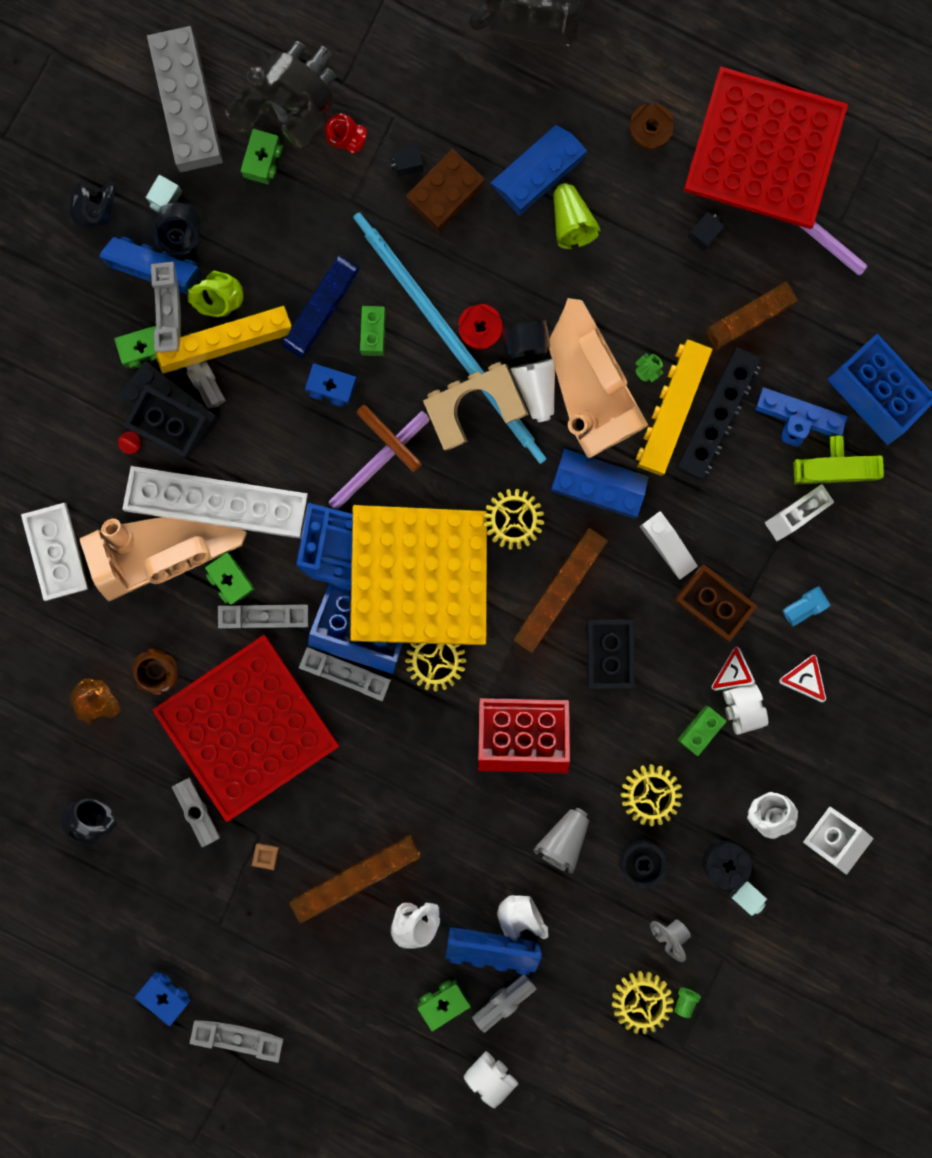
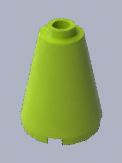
M567 183L559 185L553 193L558 246L564 249H572L571 245L577 243L579 247L585 246L599 236L598 231H600V227L576 188Z

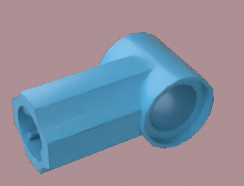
M819 586L811 589L802 595L803 598L782 610L791 626H795L809 616L816 615L831 606Z

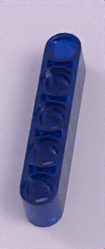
M341 255L336 258L282 344L283 348L301 359L306 355L357 275L359 266Z

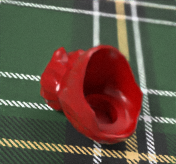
M339 113L326 122V140L331 146L347 149L355 154L364 146L367 130L365 127L357 125L348 115Z

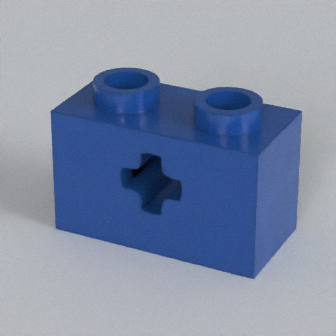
M313 363L305 390L314 399L322 400L324 397L330 399L331 404L343 407L344 404L350 405L357 378ZM333 382L336 388L328 391L326 384L330 385Z
M155 972L134 998L170 1027L191 1000L183 989L175 988L165 974ZM165 993L168 997L163 1001L161 997Z

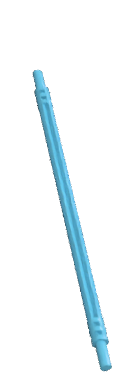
M360 212L355 214L353 218L366 234L365 238L468 374L471 375L479 371L483 374L484 371L375 228L372 229ZM481 390L503 418L494 397L487 391ZM520 419L506 423L524 448L527 447L539 464L547 459L535 444L534 437Z

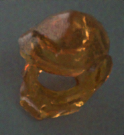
M84 679L71 691V707L78 720H83L88 725L93 724V719L103 715L114 718L121 710L117 698H114L109 687L102 680Z

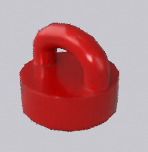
M126 432L118 439V445L124 453L133 455L140 451L142 441L137 434Z

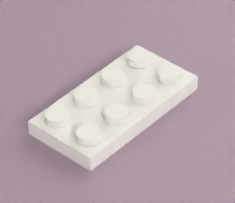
M61 503L21 514L43 600L48 601L88 590L89 586L67 504Z

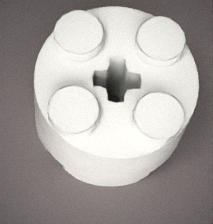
M755 683L723 691L725 702L729 706L725 707V712L728 720L733 719L732 725L736 735L768 725L766 707L763 708L761 700L763 698Z
M486 1051L464 1074V1079L474 1092L478 1091L482 1095L481 1099L493 1108L500 1105L518 1085V1082L511 1075L506 1074L507 1067L500 1060L495 1062V1059Z

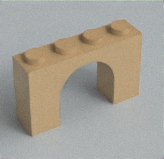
M500 362L488 367V372L483 374L480 371L468 376V381L460 383V381L453 382L447 386L448 390L440 392V390L433 391L427 395L428 399L423 400L444 450H450L468 442L459 422L457 409L461 399L473 390H485L494 397L505 423H511L529 415L508 365H501Z

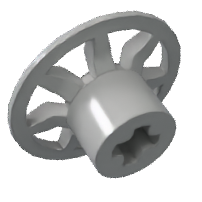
M674 920L665 928L660 923L652 921L650 928L653 935L659 934L655 938L659 942L666 941L667 943L665 951L677 961L684 962L686 954L681 945L691 937L685 925L679 920Z

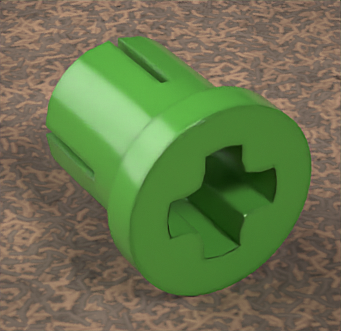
M680 988L678 992L680 996L674 1012L682 1017L691 1018L696 1003L700 1002L701 996L692 990Z

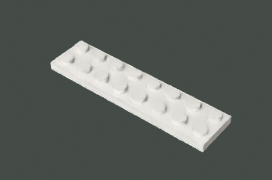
M131 466L122 509L127 512L300 539L308 494Z

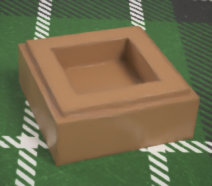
M256 843L252 866L274 870L279 847Z

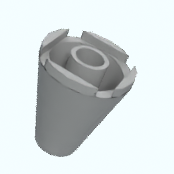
M579 808L575 810L570 809L535 846L533 851L537 855L540 851L544 854L542 859L563 871L567 867L569 868V873L573 874L588 828L589 819L586 818L588 814Z

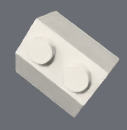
M829 807L803 843L847 875L873 838L858 825Z

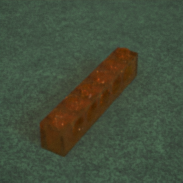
M590 528L585 532L513 639L514 642L533 653L608 540Z
M411 835L297 896L289 904L301 924L421 857V854Z

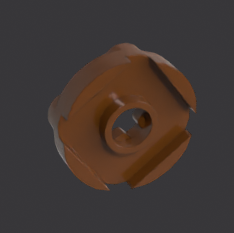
M660 104L642 105L635 110L631 117L629 125L631 138L638 146L649 151L660 148L670 140L673 134V117L669 110ZM655 122L656 131H648L646 123L652 124Z

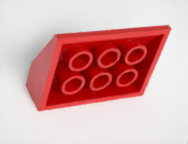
M480 698L478 771L568 773L570 764L569 700Z

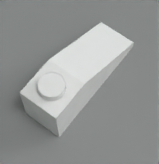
M821 484L770 518L765 524L776 541L797 530L832 505L834 501Z
M661 511L639 526L679 580L698 567Z

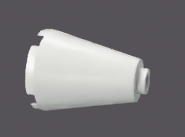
M554 359L512 367L511 374L532 419H537V422L550 420V416L554 415Z

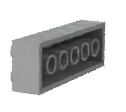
M191 26L147 35L177 168L180 172L223 163L196 38Z

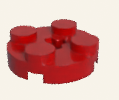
M485 304L467 308L459 319V335L462 341L473 349L486 350L495 345L502 335V321L499 313L493 307ZM484 322L486 330L477 332V328L474 326L475 323L480 324Z

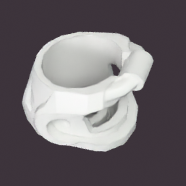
M768 792L753 800L748 810L747 819L764 837L775 839L781 835L788 834L796 827L798 810L787 796Z
M509 896L500 903L497 916L505 937H510L515 943L518 940L517 937L521 936L520 932L524 929L530 930L542 939L548 937V927L544 924L543 918L530 896Z
M402 903L398 906L391 925V936L394 942L402 948H419L428 945L434 938L440 924L438 905L425 903L420 909L412 903ZM425 915H427L428 918L427 923L422 920V917Z

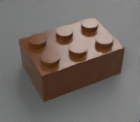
M452 148L406 195L407 204L439 234L485 187V179Z
M704 564L698 567L673 600L725 642H730L757 608L756 604Z

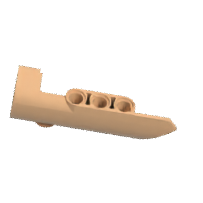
M568 298L559 321L549 338V351L551 358L554 359L555 371L568 412L569 431L576 436L587 458H591L646 428L648 423L627 388V380L583 300ZM579 418L584 421L583 430L577 428L576 422Z
M165 517L121 524L116 519H109L102 525L101 531L97 530L80 538V542L94 584L108 601H112L150 582L153 584L165 582L242 546L247 533L241 529Z

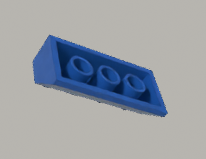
M555 125L490 184L520 217L585 159L587 150L573 134Z
M113 237L99 256L110 268L152 282L151 264L174 262L179 292L187 295L188 289L197 285L201 274L200 269L196 266L197 263L189 259H184V261L175 259L176 256L170 255L166 251L160 254L155 252V248L146 244H142V246L135 245L133 240L126 237H121V239Z
M564 449L551 492L635 519L638 517L645 496L649 476L594 458H587L585 455Z

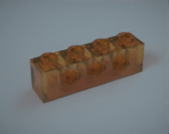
M786 281L711 325L706 330V333L716 350H719L792 307L798 299Z

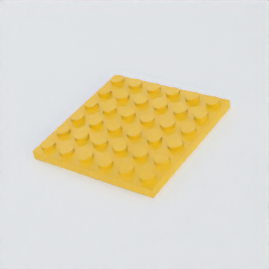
M353 505L350 641L486 645L487 527L484 526V523L487 522V518H484V514H487V511Z

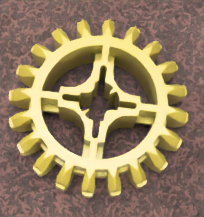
M508 489L506 490L507 497L504 498L500 492L498 493L500 501L492 498L491 502L495 506H486V509L492 513L484 514V518L491 521L484 523V526H492V529L487 534H496L492 540L493 542H496L499 538L502 539L500 547H503L506 541L509 542L508 549L513 548V543H517V548L521 549V541H524L525 545L529 546L530 542L527 538L530 537L535 541L537 537L533 532H542L536 525L544 524L543 520H537V517L543 516L544 513L541 511L536 513V509L540 508L541 505L540 503L534 506L531 504L535 500L534 496L528 501L526 499L528 492L525 491L523 496L520 497L519 489H516L515 496H511V491ZM511 501H516L522 503L523 505L519 509L513 511L505 507L503 504ZM528 509L532 514V526L530 529L522 520L523 514ZM497 510L506 519L505 524L500 530L495 522ZM520 511H522L519 514L518 518L519 524H510L506 528L510 520L508 514H513L514 516V514H518ZM511 528H517L525 535L513 538L504 534Z
M411 643V646L416 649L415 651L407 650V654L413 655L412 659H405V662L413 664L412 667L407 668V671H415L411 679L413 680L418 676L420 678L417 682L418 686L425 681L427 682L425 685L426 690L429 689L430 684H434V691L438 690V684H441L443 690L447 689L445 682L448 681L453 686L455 683L451 678L453 676L458 680L461 678L456 672L457 670L464 672L465 668L460 667L459 662L465 663L466 659H459V655L465 653L464 650L457 652L456 648L460 645L446 644L454 654L455 663L445 660L442 656L445 644H437L434 653L425 654L419 651L426 644L420 643L417 645L416 643ZM438 649H440V659H442V662L447 663V665L437 664L432 672L433 666L429 659L424 657H435ZM417 658L429 664L427 677L419 670ZM438 668L452 669L448 676L442 679H434Z
M652 764L649 765L648 772L644 766H640L642 773L639 774L634 769L632 772L636 777L634 779L630 776L626 777L631 782L630 785L622 784V787L628 790V792L621 793V797L628 798V800L622 802V805H630L626 810L627 814L635 811L632 817L634 821L641 816L640 823L642 825L646 823L647 819H649L650 826L654 825V819H657L658 824L662 825L661 817L664 816L667 821L671 820L667 813L670 811L676 815L677 811L672 808L673 805L681 806L680 802L675 801V798H682L681 793H675L676 790L681 788V785H673L677 778L673 776L668 779L671 771L666 770L662 774V766H658L656 772H654V765ZM649 777L662 779L667 787L655 788ZM643 780L644 790L636 797H633L637 784ZM649 788L654 793H657V796H654V803L651 799L645 798ZM669 793L667 804L660 810V799ZM647 802L650 804L653 813L642 812L635 804Z
M638 971V978H635L633 973H630V981L623 977L621 980L624 986L616 985V989L620 993L615 992L612 994L613 998L617 999V1001L612 1002V1007L618 1008L614 1011V1015L620 1016L618 1019L620 1024L626 1022L625 1028L627 1030L633 1026L634 1033H638L639 1029L642 1028L643 1034H647L648 1027L651 1028L652 1032H655L656 1028L654 1025L658 1024L662 1028L664 1025L661 1019L669 1020V1016L665 1012L670 1013L673 1011L672 1007L668 1006V1004L673 1003V999L668 997L671 994V990L665 989L667 986L665 981L659 983L660 977L658 975L652 979L651 972H647L645 978H643L642 971ZM640 986H650L658 992L654 994L652 992L644 993L641 991ZM633 989L635 993L634 998L624 1006L627 994ZM639 993L645 1001H648L645 1002L646 1012L640 1004H637L640 1003ZM660 1000V1006L652 1016L651 1007ZM628 1012H641L645 1019L633 1018Z

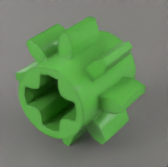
M646 353L635 362L639 366L636 368V374L643 381L650 379L653 382L663 374V371L660 370L663 367V363L654 354L649 356Z

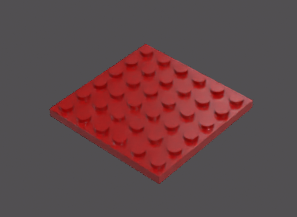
M720 66L683 191L812 229L848 104Z
M266 635L261 636L152 710L226 822L339 747V744Z

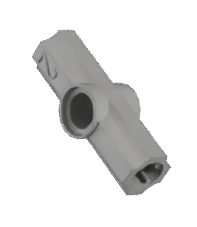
M207 361L186 367L192 384L200 392L208 409L215 408L226 401Z
M191 778L172 786L184 811L185 819L193 828L201 846L204 847L219 839L220 836L208 814L207 806L202 802ZM195 806L201 810L200 818L192 816V807Z
M522 974L508 987L498 990L490 998V1002L476 1012L472 1019L480 1030L485 1033L500 1019L510 1016L519 1007V1004L536 990L535 985L527 975Z

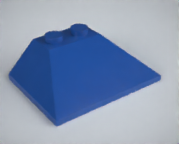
M308 503L296 567L312 579L351 588L352 514Z

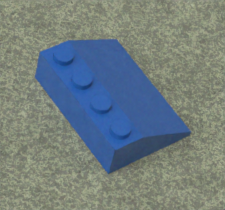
M878 334L873 336L827 379L887 445L904 434L932 405V392Z
M329 583L309 634L308 647L393 674L403 643L350 641L351 588Z
M450 927L445 958L455 964H462L463 961L472 962V966L484 968L485 965L494 966L495 970L507 971V968L516 969V972L519 974L529 975L530 972H536L541 959V950L538 941L517 938V942L514 943L510 937Z

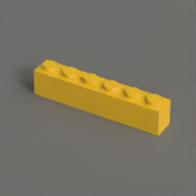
M281 306L180 337L179 351L155 352L161 372L164 374L290 335L291 324L285 307Z
M688 339L684 345H679L675 355L679 359L676 366L672 364L667 377L671 379L669 385H664L659 398L663 400L660 407L656 406L652 419H655L652 428L648 426L643 439L647 440L645 447H640L635 459L639 461L637 467L660 476L665 474L712 348Z

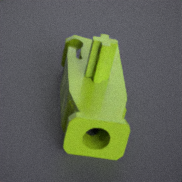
M843 436L830 437L831 458L797 459L793 462L794 484L877 481L884 476L882 456L844 457Z

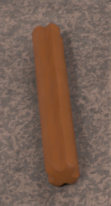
M362 405L357 410L360 418L412 472L417 471L421 467L420 461L366 405Z

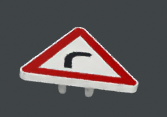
M735 647L712 685L713 690L717 691L754 684L755 680L740 648Z
M815 655L810 656L779 680L780 684L820 702L826 700L819 665Z

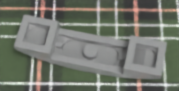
M175 263L151 264L152 287L155 289L156 307L155 352L179 351L181 312Z
M308 605L218 606V628L308 627Z
M309 647L306 648L299 666L302 670L327 678L383 701L391 681L383 676Z
M195 1020L190 1044L211 1049L215 1046L257 1055L256 1058L278 1063L283 1039L242 1026Z

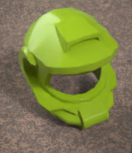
M212 271L207 275L206 280L188 289V302L198 312L208 316H227L231 311L238 309L243 301V287L240 282L234 277L218 271ZM203 290L207 291L210 299L213 301L212 305L204 301Z

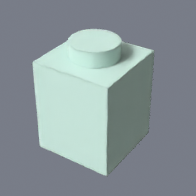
M158 175L146 196L150 203L149 207L158 212L161 206L176 203L182 190L177 184Z
M748 881L741 888L732 889L728 894L751 916L755 913H760L766 905L764 902L767 899Z

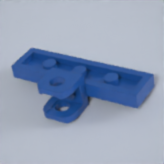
M764 387L760 391L755 408L756 411L785 420L781 435L782 441L796 447L801 445L809 434L810 429L829 436H842L847 419L845 415ZM789 436H794L796 439H791Z

